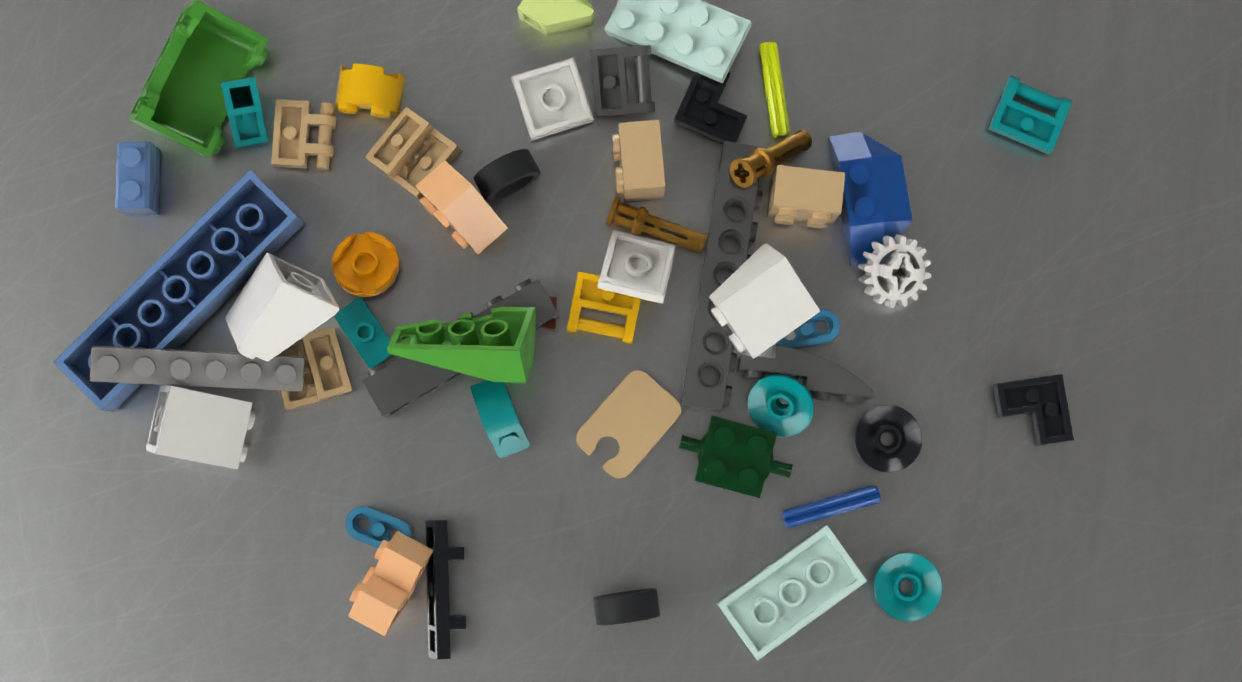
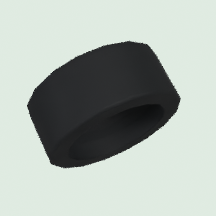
M519 149L487 164L476 173L473 179L484 200L487 203H493L524 189L535 181L541 173L528 149Z
M655 588L623 591L593 598L597 625L623 624L660 616L658 595Z

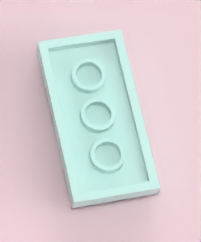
M619 0L604 30L607 35L633 46L651 45L652 54L723 83L751 28V21L701 0Z
M825 525L716 604L758 661L859 588L867 580L828 525Z

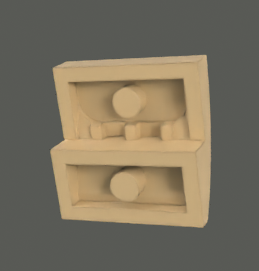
M405 107L365 158L420 200L423 196L415 186L444 160L451 164L462 150L457 144L434 129L429 122L408 107Z
M334 326L310 332L278 354L304 356L302 391L279 390L285 412L352 391Z

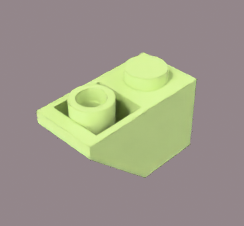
M522 0L517 8L519 19L545 35L591 26L595 21V11L592 9V4L587 0Z

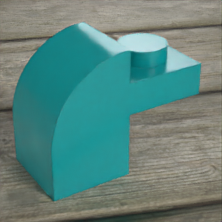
M255 76L221 82L235 148L268 142Z
M485 380L470 386L481 421L498 458L501 459L530 447L505 382Z

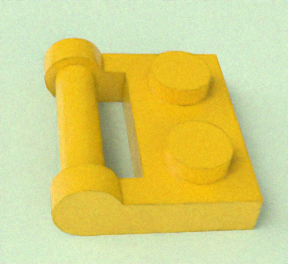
M578 271L567 331L577 333V330L617 337L622 338V342L632 344L641 299L597 288L599 275ZM581 308L627 316L626 325L580 317Z

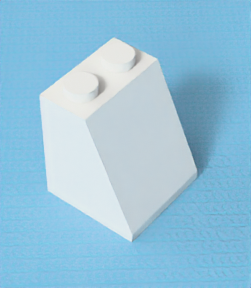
M767 243L762 245L709 296L715 306L710 310L722 327L727 324L733 332L729 336L732 344L739 353L745 350L753 359L820 312L787 258Z
M266 252L228 311L225 320L230 329V334L236 343L237 350L242 355L250 359L258 357L268 362L336 315L340 308L324 279Z
M161 385L146 450L154 454L238 469L239 462L244 463L248 451V443H244L247 429H252L255 420V410H251L253 403L175 386Z

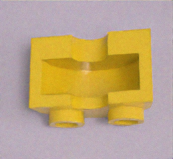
M353 63L352 69H349L342 65L335 107H338L337 110L346 114H357L358 109L371 110V116L384 119L390 118V114L399 115L405 77L400 73L395 75L384 73V67Z

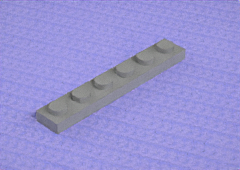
M94 345L91 347V382L302 391L304 356L277 355L267 362L258 357H255V359L247 358L241 353Z

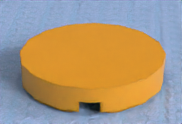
M374 232L353 234L346 237L337 246L332 256L333 273L337 283L347 293L357 297H373L384 293L394 284L399 273V258L393 244L386 237Z

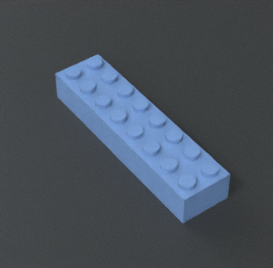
M249 170L53 362L100 410L114 412L142 384L91 382L90 364L91 347L93 345L177 350L252 276L266 252L274 255L305 223L258 176Z

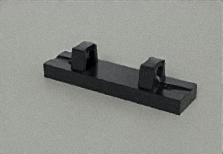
M447 520L425 521L426 546L434 550L426 565L428 657L436 660L451 659L450 630L466 629V616L461 614L450 615L448 561L464 560V547H448Z

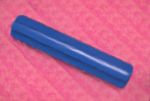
M872 485L784 510L782 516L785 526L792 528L880 503L881 495L877 486Z

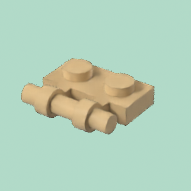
M276 99L271 165L273 167L307 169V157L316 156V169L329 170L330 158L334 155V146L331 145L332 129L336 126V117L333 116L334 104L321 103L320 114H311V103L309 101ZM310 127L319 128L318 144L309 143Z

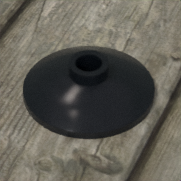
M894 405L878 406L869 410L858 422L854 435L855 447L860 458L869 467L880 472H897L910 466L918 457L922 447L921 428L914 416L905 409ZM883 433L890 434L892 438L888 446L881 443L880 438Z

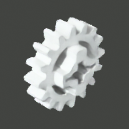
M897 234L894 239L886 235L883 237V245L873 241L871 244L874 251L872 253H863V256L868 261L867 264H860L858 267L864 270L866 274L859 278V282L868 284L864 293L870 296L874 295V302L881 305L884 303L885 306L894 308L897 302L898 305L906 307L907 298L915 301L919 299L916 293L918 289L927 290L926 285L922 282L923 279H928L932 276V274L925 272V267L931 264V260L922 258L927 251L925 248L916 247L918 241L910 238L906 240L905 236ZM893 269H898L897 273H892ZM877 276L881 280V285H879Z

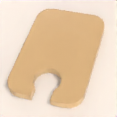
M640 370L632 371L579 429L576 435L577 445L590 456L595 451L596 444L601 438L612 437L616 439L619 444V452L616 457L608 460L602 468L614 478H624L633 471L681 414L680 403L647 373Z

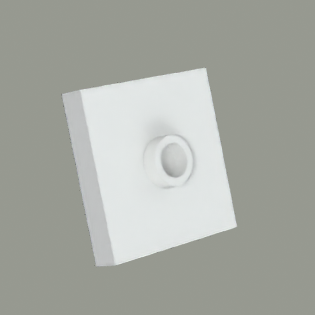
M574 57L511 77L531 141L594 122Z
M612 230L597 288L663 304L677 245Z

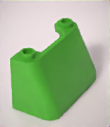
M199 0L189 2L175 23L130 113L128 121L204 157L210 158L212 153L217 155L225 141V137L221 135V126L228 114L221 82L245 78L248 71L255 65L261 67L269 52V49L265 48L269 39Z

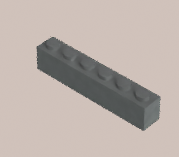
M527 279L513 288L515 293L505 299L501 295L491 299L484 304L486 310L475 316L470 312L472 318L490 315L492 314L491 309L498 307H535V332L542 328L540 325L550 319L560 318L558 311L539 279L534 282ZM397 356L398 360L391 365L386 366L385 363H382L367 372L369 377L362 382L381 415L387 418L463 373Z

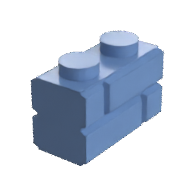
M117 142V157L119 160L116 161L115 209L122 211L125 215H159L161 150L151 142Z

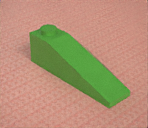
M498 307L491 309L492 314L472 318L471 313L460 315V320L442 323L440 320L434 319L397 326L387 350L392 355L492 382L526 383L534 362L535 307Z

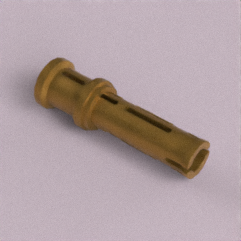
M798 130L791 136L766 149L756 148L749 153L748 157L735 159L730 165V174L733 181L738 186L747 188L752 186L757 178L770 176L775 166L811 147L812 138L810 134L805 130Z
M618 197L614 198L605 225L611 226L614 224L629 229L636 236L642 232L701 254L707 238L706 233H701L648 214L649 210L646 207L636 208L620 202ZM618 213L631 216L633 220L620 216ZM645 222H648V223H651V224H653V225H655V226H654V227H651V226L645 225L644 223H645ZM662 227L685 235L687 239L662 231L659 228Z

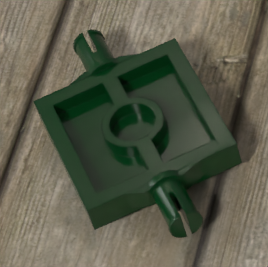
M711 415L708 430L702 440L682 435L681 441L693 445L681 442L679 444V449L698 453L699 464L695 481L760 498L764 481L770 473L789 478L791 472L778 468L792 471L793 464L773 460L776 432Z

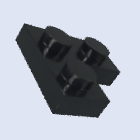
M695 72L674 118V122L720 143H724V141L736 143L748 116L718 103L731 73L728 72L724 82L720 83Z
M1062 374L993 384L999 417L1032 413L1037 446L1074 440Z

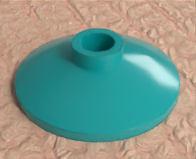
M775 374L763 377L754 384L748 396V410L752 420L759 428L776 432L779 437H790L801 433L808 427L814 414V402L810 392L801 382L790 376ZM778 398L787 400L789 404H782Z
M900 553L888 558L879 567L874 579V594L879 606L889 616L900 621H917L927 617L937 607L942 595V581L938 570L928 559L914 553ZM904 580H908L911 583V589L907 593H903L900 589V584Z

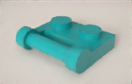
M1010 75L988 129L1041 152L1050 154L1057 142L1072 100L1061 97V99L1020 83V78ZM1014 95L1053 110L1054 116H1049L1013 101Z

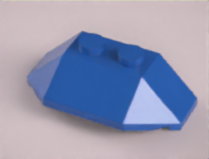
M862 132L829 136L828 141L833 171L845 172L841 218L849 266L865 264L868 259L863 256V253H872L874 251L871 244L873 241L883 245L884 236L887 235L894 239L896 234L902 235L913 221L902 157Z

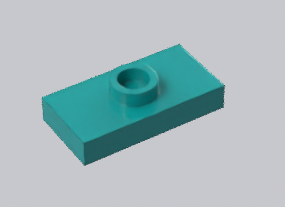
M358 297L334 315V318L370 370L394 356L389 354L387 350L391 340L362 297Z

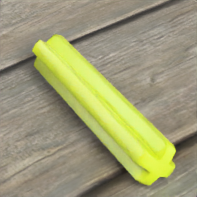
M774 41L764 42L759 46L771 132L773 138H783L789 136L790 125L778 47Z

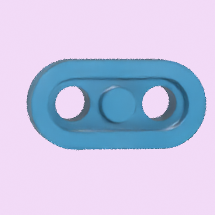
M819 309V313L793 330L795 332L793 340H787L784 337L776 345L801 349L830 342L839 333V319L834 312L828 309ZM818 321L826 323L827 331L825 333L817 331L816 323Z
M357 507L346 518V530L352 538L379 548L383 540L388 542L391 540L390 533L394 529H398L402 534L413 538L412 529L406 521L371 507ZM362 517H367L370 520V527L367 530H363L359 526V521Z

